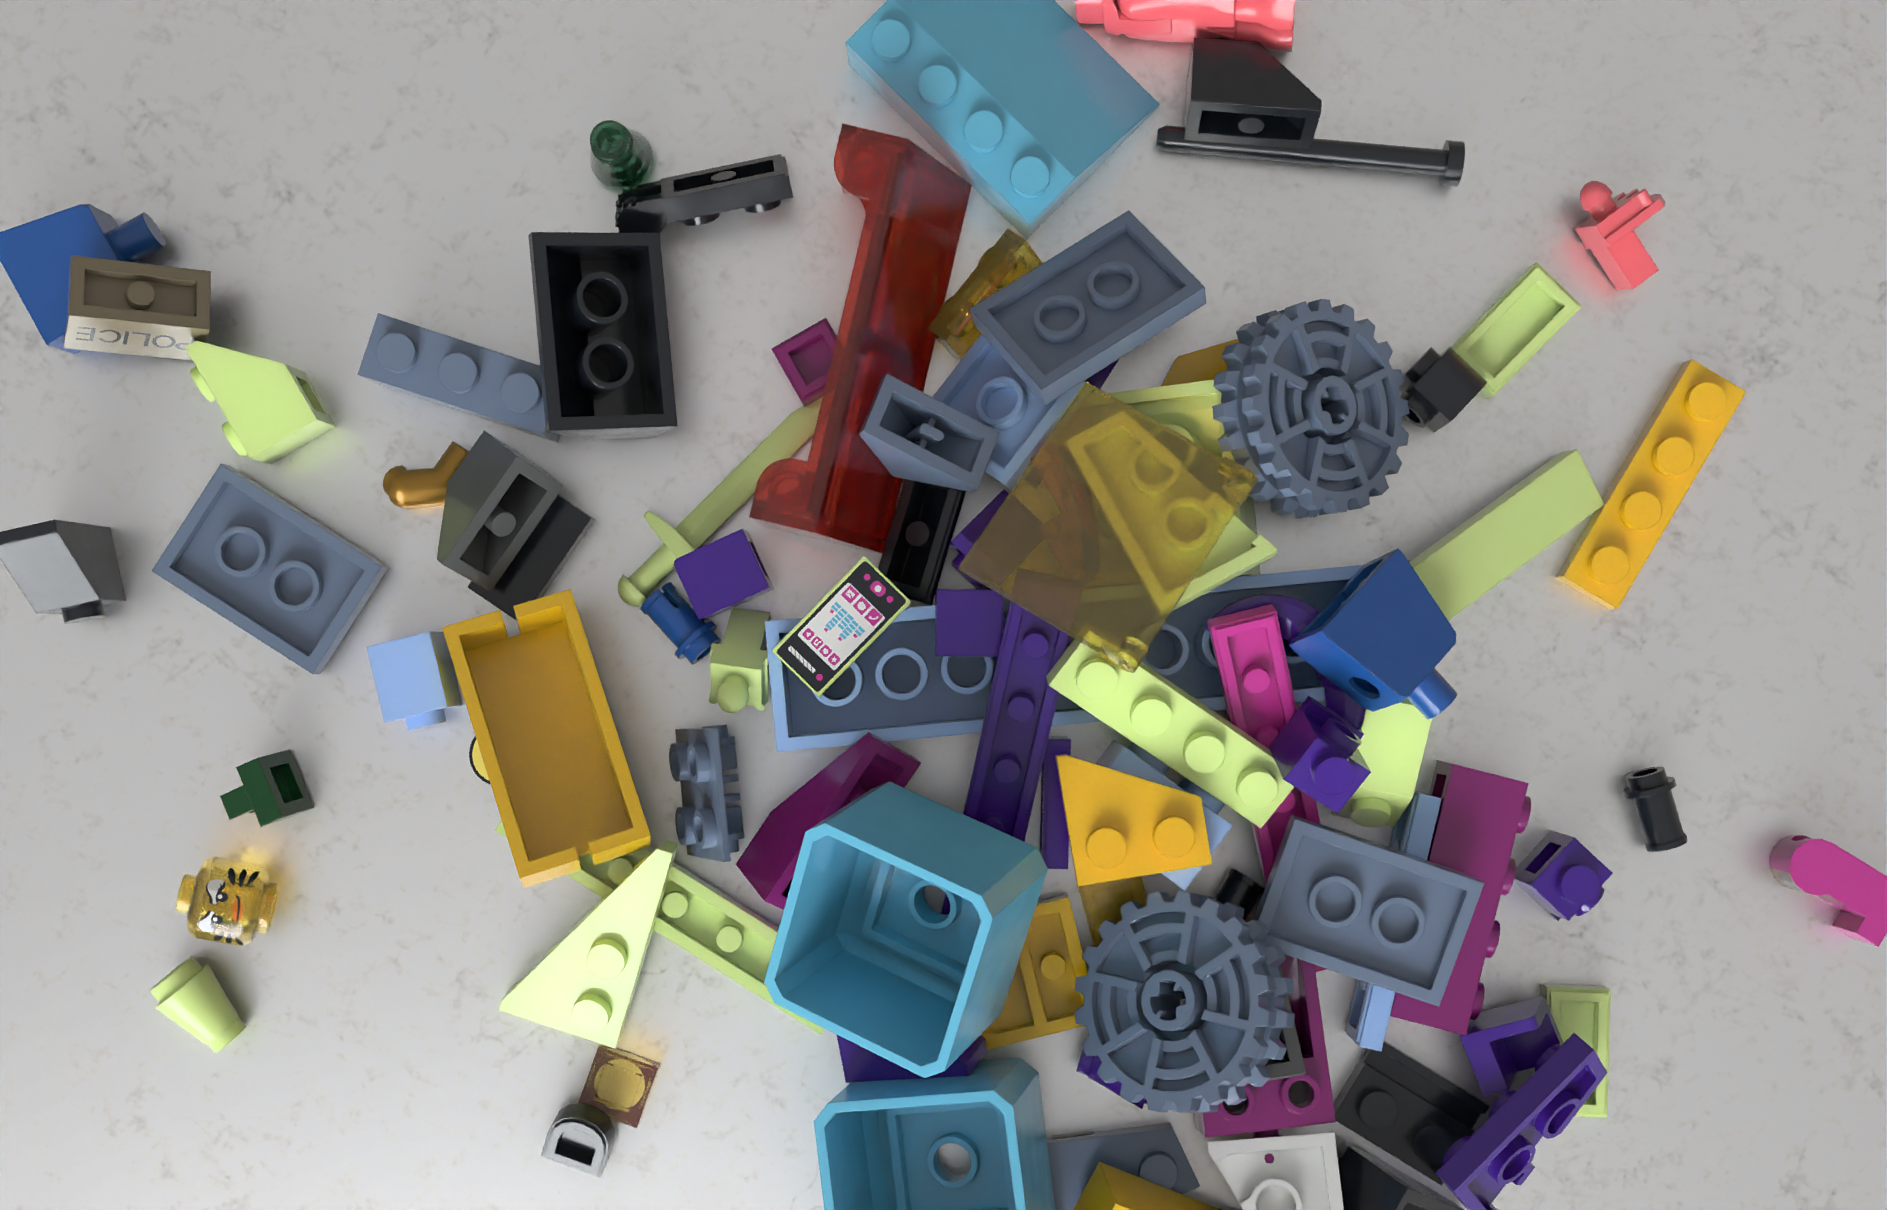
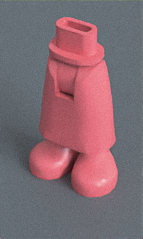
M1075 0L1077 22L1079 24H1104L1106 33L1117 36L1124 34L1128 38L1193 43L1194 38H1225L1235 41L1259 42L1265 49L1271 51L1292 52L1295 0Z

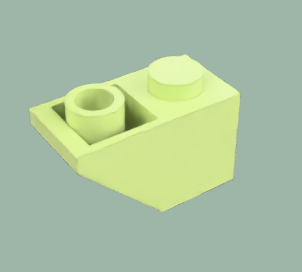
M195 341L185 347L196 365L190 369L194 383L206 399L210 402L217 401L228 420L222 424L223 432L235 451L242 457L248 455L250 459L273 464L336 427L305 372L284 363L200 341Z

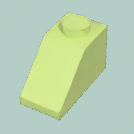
M1408 698L1400 703L1374 712L1365 709L1360 727L1364 735L1360 739L1362 744L1358 749L1371 773L1337 814L1331 810V815L1349 818L1354 823L1364 827H1381L1384 825L1394 827L1414 795L1432 718L1426 719Z

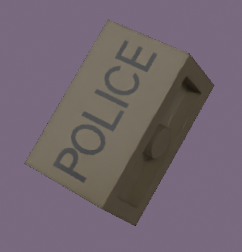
M71 255L68 316L64 334V348L192 360L185 347L195 341L206 343L210 332L211 271Z

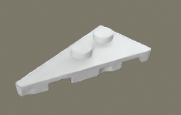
M1335 1132L1207 1142L1208 1153L1243 1210H1344ZM1268 1153L1274 1156V1162L1271 1164L1266 1163L1264 1160L1265 1155Z

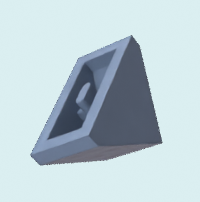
M887 373L880 380L859 432L860 437L893 477L969 492L978 490L1000 432Z

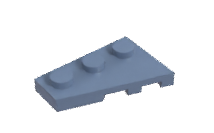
M1170 1122L1096 1131L1093 1135L1061 1139L1047 1138L1056 1210L1074 1209L1099 1162L1180 1194H1185L1200 1186Z

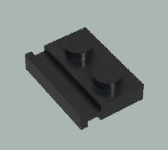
M1385 1040L1381 1052L1369 1049L1363 1060L1360 1059L1333 1103L1337 1122L1441 1186L1443 1181L1436 1172L1444 1165L1443 1159L1446 1152L1460 1138L1472 1136L1474 1133L1472 1128L1481 1113L1485 1115L1489 1108V1105Z

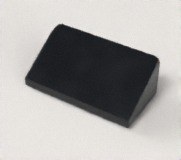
M908 479L904 480L878 570L908 599L932 605L966 491Z

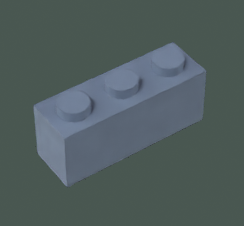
M380 313L377 314L357 375L379 385L558 443L560 435L546 433L540 365Z

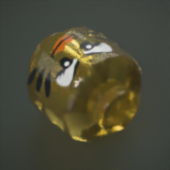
M210 857L203 862L197 876L191 874L183 876L176 902V912L187 914V929L192 937L239 946L247 945L256 938L258 932L268 934L277 903L279 884L270 882L269 871L263 865L221 857Z

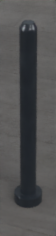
M1168 125L1157 130L1156 146L1168 152L1439 175L1440 185L1455 187L1460 183L1465 161L1464 142L1446 140L1441 150L1313 138L1311 149L1308 150L1183 140L1184 127Z

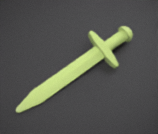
M835 389L806 407L802 406L791 413L675 529L654 513L647 511L644 514L645 519L664 544L629 578L624 574L621 576L618 582L620 598L630 606H642L648 599L646 596L675 568L674 561L677 558L699 549L814 435L837 400L839 391Z

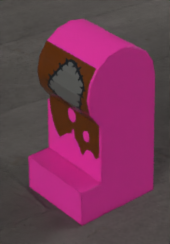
M1789 835L1781 839L1773 847L1769 857L1770 870L1774 878L1782 886L1816 895L1839 909L1840 913L1833 922V927L1855 940L1879 947L1887 934V876L1826 840L1812 839L1804 835Z

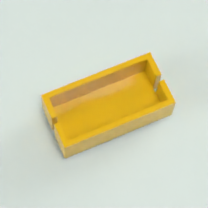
M571 589L513 606L520 634L509 638L500 610L442 627L516 869L524 888L581 870L579 857L589 853L593 864L597 865L650 847L651 835Z

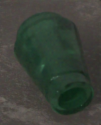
M613 120L602 121L593 128L590 135V164L598 180L606 186L615 189H628L641 183L649 174L653 163V153L648 140L637 130ZM622 143L617 151L608 153L612 147Z

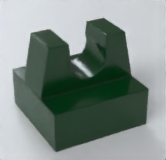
M290 749L258 757L236 767L243 786L220 796L229 820L246 813L255 812L261 827L314 808Z

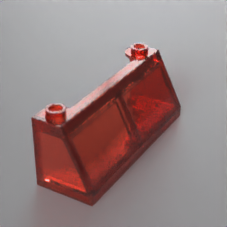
M842 123L834 156V171L842 187V192L855 196L863 205L866 214L808 461L787 458L770 464L758 479L749 518L766 528L882 555L899 500L903 479L893 477L860 437L859 432L880 380L886 373L924 393L972 185L907 138Z

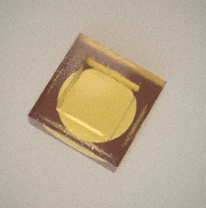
M600 1044L578 1103L592 1105L603 1111L610 1119L637 1128L641 1122L661 1063L617 1047L612 1048Z

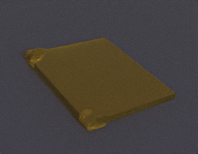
M1086 382L961 562L959 571L1099 653L1100 657L1120 669L1134 673L1242 502L1251 493L1258 479L1252 471L1226 456L1221 458Z

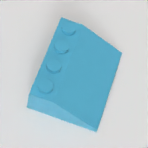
M887 0L845 42L849 65L1026 240L1160 105L1055 0Z

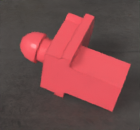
M1590 181L1581 189L1579 201L1583 210H1588L1591 216L1574 229L1582 240L1581 242L1584 247L1592 251L1616 290L1634 289L1659 271L1635 234L1634 229L1664 208L1666 202L1661 194L1649 195L1646 189L1641 191L1634 189L1627 195L1623 192L1613 199L1611 197L1613 192L1606 184L1599 181Z

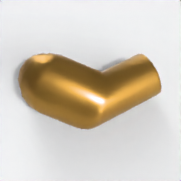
M452 441L434 468L407 470L403 465L395 466L383 478L384 492L389 496L390 501L394 505L408 510L442 506L445 504L447 483L469 451Z

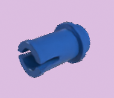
M669 582L661 588L664 591L663 593L657 589L642 604L640 610L647 614L678 648L674 655L680 660L686 657L694 665L710 653L712 643L719 644L721 639L714 632L717 625L713 621L706 623L704 620H699L694 609L677 592L676 587Z

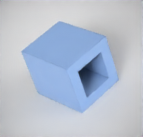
M429 631L367 646L384 722L405 719L408 730L418 729L446 722L444 710L463 705L454 665L443 632Z

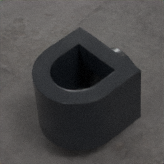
M1450 346L1440 355L1430 347L1404 374L1412 382L1400 395V398L1409 401L1407 405L1409 406L1410 414L1405 415V417L1418 427L1424 428L1427 425L1433 432H1436L1450 423L1481 391L1487 381Z

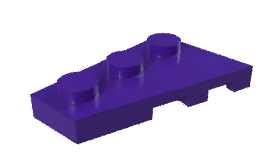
M1575 1033L1563 1044H1555L1548 1048L1538 1059L1534 1069L1535 1073L1517 1091L1509 1090L1500 1096L1490 1109L1489 1119L1472 1136L1460 1138L1446 1152L1443 1159L1444 1165L1436 1174L1467 1210H1497L1491 1203L1504 1186L1510 1182L1521 1186L1534 1170L1535 1166L1531 1162L1536 1152L1535 1146L1542 1137L1550 1139L1561 1134L1606 1076L1607 1071L1594 1049Z

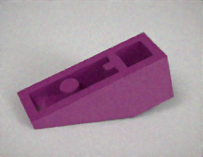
M868 732L770 812L737 861L736 866L765 902L784 910L805 832L875 787L890 781L905 788L921 762L914 756Z

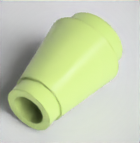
M192 956L172 970L149 991L159 1001L155 1006L157 1010L192 1034L203 1044H207L215 1053L228 1045L246 1028V1025L238 1018L237 1011L208 963L201 967Z

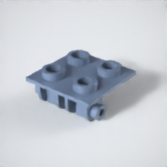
M727 724L705 726L702 729H675L676 743L670 745L669 764L673 779L676 782L680 781L683 807H678L675 814L678 840L681 845H686L687 855L730 862V853L739 851L738 839L745 838L741 806H725L726 802L741 800L740 793L724 794L723 783L739 781L738 774L722 775V770L737 768L735 736L728 737Z

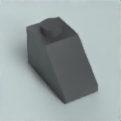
M484 430L447 483L437 560L442 565L491 592L564 485L533 461Z

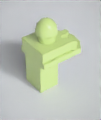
M732 607L722 644L712 643L710 649L711 692L708 701L712 704L718 702L721 709L725 712L737 713L745 706H754L760 711L765 709L770 696L768 653L765 651L767 647L765 621H770V612Z

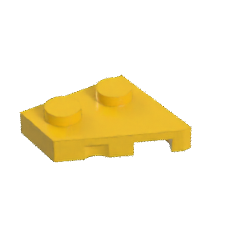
M1055 755L1075 879L1078 886L1212 865L1200 796L1081 760L1071 755Z

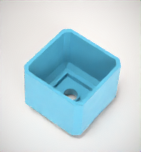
M889 781L869 790L805 832L764 983L775 1004L923 1078L944 1072L1002 1014L1048 868L1037 847ZM926 886L938 887L947 895L950 902V913L948 915L939 914L930 908L925 898Z
M1021 1057L981 1060L969 1076L851 1082L827 1103L814 1120L824 1210H1056L1039 1073ZM947 1143H955L962 1146L968 1152L971 1159L970 1171L962 1175H955L945 1170L939 1160L940 1147Z

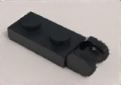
M781 154L758 158L662 178L660 181L637 185L635 189L629 187V190L623 189V193L621 195L618 194V201H616L615 205L617 207L615 227L619 228L618 233H661L666 223L682 221L684 225L697 226L712 222L720 216L719 213L744 208L749 213L772 210L782 203L781 200L793 198L785 156L782 157Z

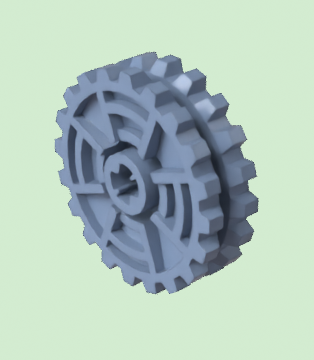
M1318 299L1308 302V305L1304 301L1286 307L1279 312L1274 310L1256 316V322L1244 324L1236 331L1239 343L1227 345L1221 355L1227 364V369L1224 372L1215 374L1213 386L1222 395L1221 403L1212 406L1213 419L1222 422L1225 433L1217 439L1221 452L1232 453L1235 462L1230 471L1236 481L1247 479L1251 483L1249 496L1257 503L1271 500V512L1280 516L1294 512L1296 519L1317 517L1318 513L1319 515L1347 512V509L1363 508L1370 504L1369 497L1382 495L1389 488L1385 475L1397 474L1402 465L1396 453L1398 447L1408 444L1409 433L1401 427L1402 417L1410 414L1409 406L1407 405L1409 401L1400 398L1398 389L1405 382L1401 369H1392L1389 363L1393 351L1388 342L1377 343L1374 339L1375 325L1368 318L1354 321V308L1346 304L1332 308L1330 300Z
M1158 891L1148 894L1147 906L1145 907L1136 901L1127 902L1120 907L1121 921L1116 922L1106 919L1100 925L1098 931L1103 940L1098 947L1087 946L1082 956L1089 965L1088 973L1086 976L1076 977L1074 990L1084 995V1006L1074 1011L1076 1024L1086 1025L1089 1036L1081 1044L1086 1056H1099L1102 1063L1097 1074L1104 1083H1114L1117 1081L1122 1083L1120 1097L1130 1103H1138L1144 1098L1147 1100L1148 1110L1168 1112L1172 1110L1178 1113L1196 1111L1198 1113L1218 1111L1219 1103L1223 1101L1228 1105L1241 1103L1247 1099L1245 1086L1248 1083L1255 1087H1263L1271 1078L1265 1065L1269 1059H1283L1287 1047L1279 1040L1281 1029L1294 1026L1295 1014L1284 1008V998L1295 991L1293 979L1282 978L1278 967L1286 959L1281 947H1267L1264 939L1269 930L1261 921L1251 920L1246 923L1243 920L1244 908L1230 902L1222 904L1217 901L1216 897L1178 891L1176 896L1170 897L1168 893ZM1186 998V1003L1180 1005V999Z

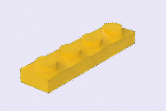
M1693 359L1683 362L1602 498L1604 505L1591 516L1556 578L1609 610L1618 609L1746 391Z

